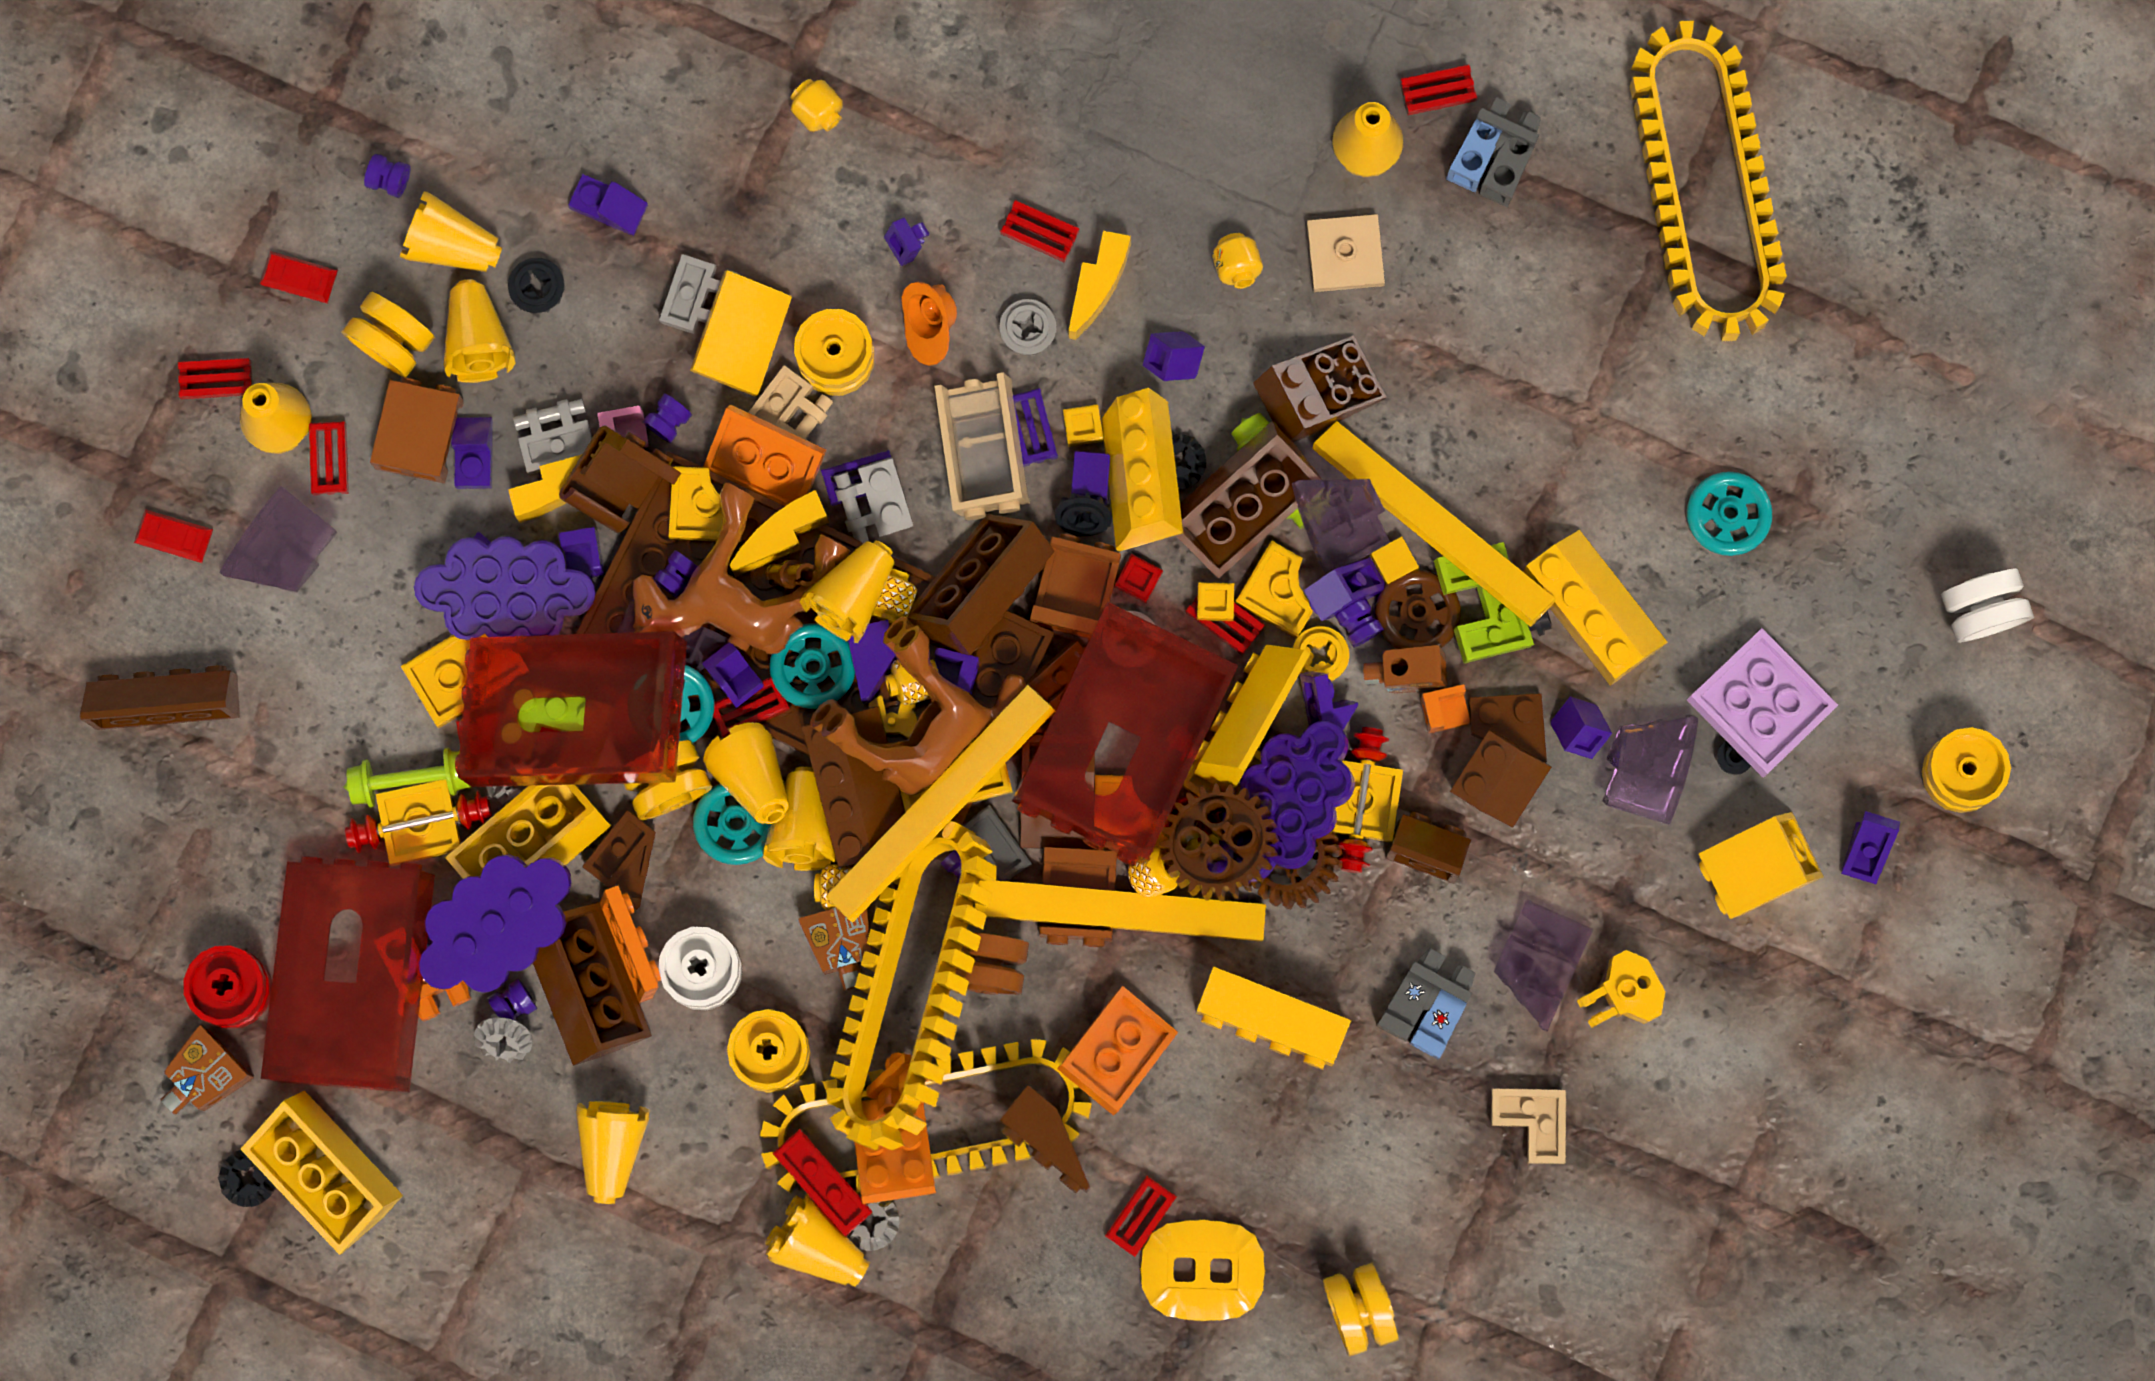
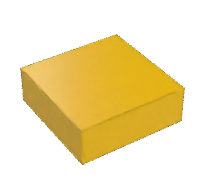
M1098 404L1063 410L1068 447L1103 442Z
M1402 536L1370 553V557L1386 584L1419 569Z
M1198 582L1197 620L1233 621L1234 583Z

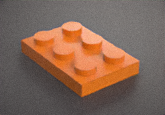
M730 404L724 412L703 468H709L710 471L786 506L792 501L810 493L827 450Z
M619 886L612 887L604 891L599 904L638 1002L642 1003L653 998L659 987L658 982L661 981V975L655 961H648L644 948L648 947V943L640 926L635 928L631 914L634 913V907L628 893L622 894Z
M1122 986L1057 1069L1114 1116L1175 1038L1178 1031Z
M877 1100L862 1101V1109L868 1121L877 1120L885 1116L878 1112ZM920 1102L914 1115L926 1123L924 1103ZM927 1124L918 1135L899 1128L904 1146L893 1150L878 1145V1150L876 1151L855 1142L863 1204L936 1193Z

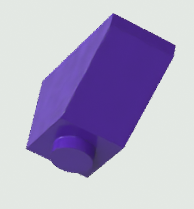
M1367 558L1332 570L1306 588L1304 592L1309 599L1311 609L1319 616L1321 621L1335 617L1339 612L1359 600H1368L1384 590L1386 583L1372 559Z
M888 620L868 624L864 636L858 643H854L853 636L848 640L863 704L872 701L884 682L885 676L890 673L892 662L897 660L894 653L883 643L884 633L890 627Z

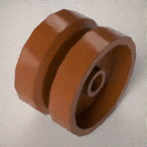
M973 932L981 937L978 950L974 951L963 946L961 952L975 959L972 973L957 968L955 974L969 981L967 991L990 995H1022L1024 975L1018 970L1003 967V965H1022L1026 963L1029 943L1010 937Z

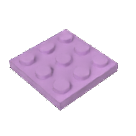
M1763 628L1687 699L1706 721L1763 778L1838 706Z

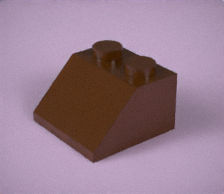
M1490 728L1450 792L1481 812L1513 828L1552 766Z
M1411 812L1410 816L1403 814L1386 859L1454 884L1460 876L1471 839L1464 837L1466 832L1447 824L1444 829L1431 825V818L1416 812Z

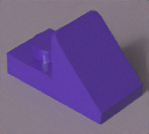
M582 174L568 207L575 212L634 236L648 207V203L616 182L611 181L610 185Z
M492 417L456 418L451 446L455 451L454 486L456 489H492Z
M1310 671L1300 674L1308 724L1311 725L1317 721L1328 720L1336 723L1343 730L1358 707V702L1350 700L1332 702L1334 687L1325 673Z
M1865 811L1861 822H1856L1841 874L1877 884L1899 832L1900 821Z

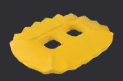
M1186 1220L1167 1223L1151 1234L1143 1248L1141 1264L1142 1289L1150 1305L1165 1316L1197 1321L1238 1318L1254 1308L1263 1292L1265 1275L1264 1252L1256 1236L1241 1225L1209 1220ZM1176 1258H1193L1195 1260V1280L1193 1282H1177L1174 1280L1173 1270ZM1213 1259L1231 1260V1282L1214 1283L1211 1281L1210 1263Z

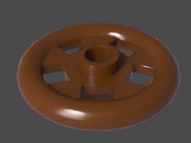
M1414 570L1389 584H1385L1384 590L1379 593L1376 601L1375 618L1379 620L1384 628V631L1381 632L1384 639L1396 649L1440 645L1443 648L1454 637V629L1460 624L1461 606L1456 592L1443 595L1437 574ZM1421 584L1423 594L1407 596V586ZM1439 593L1446 607L1437 611L1430 597ZM1392 601L1402 603L1400 617L1389 615ZM1414 606L1423 607L1425 615L1420 618L1415 617L1412 614V608ZM1436 619L1443 627L1435 636H1432L1426 631V628ZM1404 624L1410 629L1417 630L1414 640L1407 639L1399 634Z

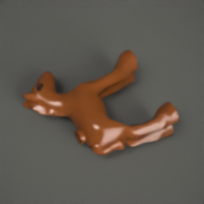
M725 482L719 495L724 520L722 531L713 549L694 570L683 593L675 600H670L662 592L652 576L642 574L633 580L635 607L633 627L636 630L634 632L635 640L648 639L652 643L668 644L683 638L685 635H689L701 628L703 624L710 623L730 634L731 636L727 642L747 652L749 646H752L758 650L765 651L766 654H778L785 649L791 635L803 627L801 620L795 614L805 611L800 603L804 593L850 555L851 551L848 548L820 534L814 548L815 567L813 570H817L816 582L811 586H800L791 594L761 601L742 582L727 575L730 558L745 530L748 514L755 502V498L738 487Z
M903 616L895 620L886 630L883 643L894 653L902 667L924 687L931 698V704L920 714L909 739L886 744H878L863 739L858 735L854 718L833 699L825 701L813 713L810 725L819 733H822V736L838 745L844 753L862 760L875 771L884 769L882 773L883 781L896 784L905 794L916 795L933 784L951 766L960 753L971 742H974L1026 687L1023 676L1009 674L1003 679L995 705L991 708L980 705L966 690L946 680L934 669L929 660V638L918 625L914 626L907 617ZM1039 728L1033 735L1043 733L1042 729Z

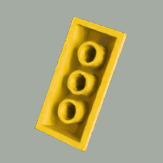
M1149 387L1119 396L1102 417L1105 454L1110 455L1108 481L1116 550L1120 552L1182 534L1183 527L1168 401Z
M1580 530L1554 544L1526 565L1523 572L1556 598L1554 604L1550 607L1551 611L1610 686L1668 643Z
M1266 645L1260 655L1253 652L1243 670L1249 676L1244 684L1236 682L1227 698V701L1233 703L1227 714L1223 711L1219 712L1210 729L1216 732L1211 743L1204 740L1194 757L1199 762L1194 774L1213 785L1218 783L1224 791H1226L1229 784H1233L1236 788L1309 658L1310 652L1303 649Z
M554 763L445 858L463 879L469 876H481L483 868L488 861L499 855L510 854L516 856L527 866L541 858L549 857L560 860L563 864L567 865L610 828L611 825L564 771L557 766V763Z
M1216 967L1212 969L1196 1014L1203 1016L1201 1022L1208 1026L1221 1030L1223 1024L1237 1029L1235 1036L1253 1043L1256 1042L1257 1038L1270 1042L1269 1049L1289 1056L1291 1051L1305 1056L1304 1063L1322 1070L1325 1064L1333 1066L1351 1022L1347 1018Z
M305 1090L284 1100L241 1148L244 1154L339 1255L344 1253L381 1221L403 1197L401 1192Z

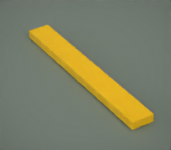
M1338 421L1314 442L1312 449L1530 627L1554 604L1555 597Z
M1027 685L840 880L826 897L853 923L1040 728L1055 710Z
M981 880L979 886L993 893L989 907L977 903L974 904L975 909L987 915L986 918L1261 942L1264 939L1266 904L1212 899L1206 901L1200 898L1166 895L1145 897L1132 892Z

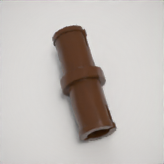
M787 560L782 564L773 563L769 565L766 570V579H774L769 582L771 585H782L787 589H796L800 586L813 585L817 580V570H809L814 567L810 563L801 564L796 560Z

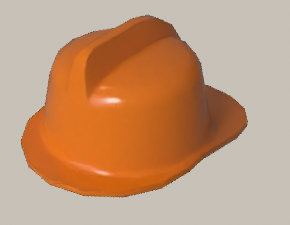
M922 282L910 283L904 289L902 295L907 346L913 357L920 363L928 366L939 364L945 358L949 349V329L953 326L957 317L955 301L946 291L944 285L930 286Z

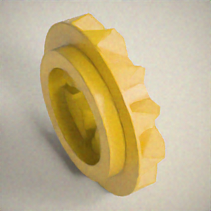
M1325 626L1309 628L1298 636L1293 645V648L1303 649L1311 653L1300 674L1310 671L1325 673L1332 682L1344 673L1348 665L1349 648L1347 642L1339 632ZM1329 643L1330 646L1326 656L1333 665L1320 661L1314 667H1311L1314 654L1307 646L1309 645L1312 649L1321 650Z

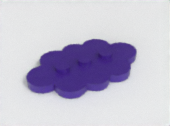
M510 536L498 537L489 545L477 538H461L453 543L448 550L445 564L427 566L421 570L414 584L415 597L419 603L428 610L444 612L445 625L452 635L459 639L472 640L485 633L489 639L499 644L512 643L521 635L537 643L552 640L561 631L564 616H577L586 612L593 604L596 593L594 583L587 574L576 569H566L565 556L560 547L553 542L539 540L525 547L519 540Z
M1328 720L1317 721L1309 725L1300 738L1289 733L1278 734L1270 738L1264 744L1261 751V763L1247 768L1240 779V791L1246 788L1250 794L1249 800L1257 795L1262 802L1259 808L1267 806L1271 812L1267 819H1273L1277 825L1270 832L1276 833L1279 842L1269 846L1275 848L1278 855L1266 858L1273 867L1272 870L1276 864L1286 869H1297L1306 865L1315 852V839L1328 835L1334 829L1337 822L1336 807L1346 803L1352 796L1355 788V779L1350 769L1342 763L1348 751V739L1342 728L1334 722ZM1224 811L1222 812V821L1226 817V812ZM1242 835L1237 840L1236 845L1246 846L1251 842L1253 835ZM1229 848V856L1236 862L1241 863L1243 858ZM1261 868L1259 873L1265 878L1272 870Z
M510 854L499 855L488 861L483 868L481 876H469L459 881L454 888L452 900H444L434 905L427 914L425 920L426 932L433 943L422 953L419 962L420 973L424 981L438 989H449L464 981L473 990L491 992L503 985L510 971H522L531 966L537 958L539 947H547L555 943L564 933L566 926L565 915L558 903L567 896L572 885L571 874L567 866L560 860L551 857L541 858L527 866L516 856Z

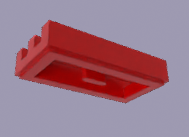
M1470 65L1402 78L1400 80L1407 115L1477 101ZM1459 77L1464 78V80L1421 88L1417 90L1410 91L1409 89L1411 87L1455 79ZM1464 88L1467 91L1465 94L1417 104L1412 102V99Z
M1017 200L1014 201L1012 210L1000 231L1001 235L1064 263L1080 232L1079 228ZM1018 213H1021L1027 217H1030L1036 221H1039L1045 225H1048L1054 229L1066 233L1069 235V237H1063L1057 233H1054L1048 229H1045L1039 225H1036L1030 221L1018 217ZM1013 224L1063 245L1064 248L1062 251L1011 228Z
M249 358L178 362V370L180 371V376H178V383L180 384L179 398L181 400L243 396L245 391L252 386L251 360ZM243 369V372L188 375V372ZM244 381V386L188 388V384Z
M345 422L310 423L311 494L313 496L320 494L335 495V493L349 494L347 424ZM333 430H337L339 484L334 485ZM318 431H324L326 485H320Z
M1198 595L1185 612L1241 655L1246 652L1265 626L1234 603V614L1253 628L1252 632H1249L1235 620L1222 621L1245 638V641L1240 643L1211 620H1197Z
M771 677L762 681L764 687L755 694L770 687L773 688V693L723 716L719 712L733 705L728 697L715 702L713 716L723 738L729 736L730 732L728 729L736 725L748 722L762 723L790 710L786 699L776 689ZM776 700L779 702L778 705L728 728L725 723Z
M1146 1176L1105 1237L1133 1257H1136L1177 1196ZM1148 1186L1151 1187L1154 1192L1123 1237L1120 1238L1116 1235L1117 1231ZM1162 1195L1166 1198L1165 1202L1136 1244L1131 1246L1128 1244V1241L1159 1196Z

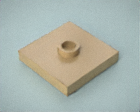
M1378 214L1307 221L1313 292L1384 286Z

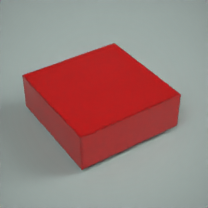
M1131 554L1115 584V588L1147 603L1163 574V570Z

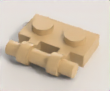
M784 365L748 413L807 440V436L817 423L821 425L827 417L826 411L833 402L823 394L815 404L807 400L806 398L812 392L813 386ZM800 409L806 416L797 428L793 429L787 423L796 411Z

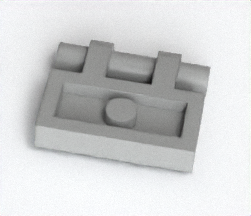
M681 255L659 319L661 324L694 334L698 321L707 323L710 310L704 309L703 306L708 292L717 294L721 282L713 279L717 269L715 264Z
M568 399L557 401L556 406L537 410V407L526 410V414L513 417L517 431L530 427L532 435L518 438L528 475L541 472L539 468L541 465L584 453L593 438L588 420L577 423L573 421V415L586 412L583 399L571 402ZM561 419L562 427L543 432L542 424Z
M892 457L858 467L862 480L858 483L851 484L848 472L834 476L838 488L835 490L838 501H842L848 519L845 521L847 531L852 532L854 539L862 543L868 541L869 538L865 527L872 524L876 525L879 537L913 527ZM866 493L871 512L861 515L856 496Z

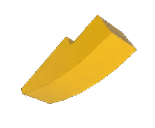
M1103 231L1097 264L1082 262L1069 326V339L1076 340L1105 308L1125 268L1131 246V236Z
M582 454L541 465L539 468L543 480L508 489L515 517L520 523L540 517L566 504V502L559 498V492Z
M816 490L792 501L757 528L729 564L735 577L801 550L796 536L829 523Z

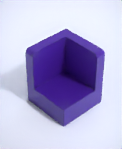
M1183 331L1151 333L1142 366L1163 381L1195 379L1205 346Z
M1075 451L1071 495L1074 492L1079 496H1085L1088 492L1092 498L1102 496L1103 503H1107L1110 467L1109 454Z
M595 527L559 533L561 548L565 553L567 569L583 571L590 578L605 575L599 535Z
M727 643L702 663L736 708L764 687L763 682L731 643Z
M936 648L935 663L939 674L972 695L979 667V658Z
M1573 697L1568 698L1551 720V726L1564 751L1589 759H1593L1612 735L1597 705Z

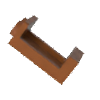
M402 377L400 382L390 380L370 463L376 470L445 484L448 473L445 464L458 409L463 407V399L459 394H456V389L449 386L436 385L435 389L421 387L422 382L411 378Z
M1060 534L1059 538L1051 537L1049 544L1055 552L1046 561L1030 622L1046 629L1100 642L1121 561V553L1115 552L1116 548L1106 543L1095 542L1094 546L1081 544L1080 538L1069 534Z
M1044 847L1043 885L1115 891L1117 851ZM1040 922L1039 930L1040 938H1047L1046 944L1068 945V939L1083 940V946L1104 947L1105 941L1112 942L1113 933L1112 928Z

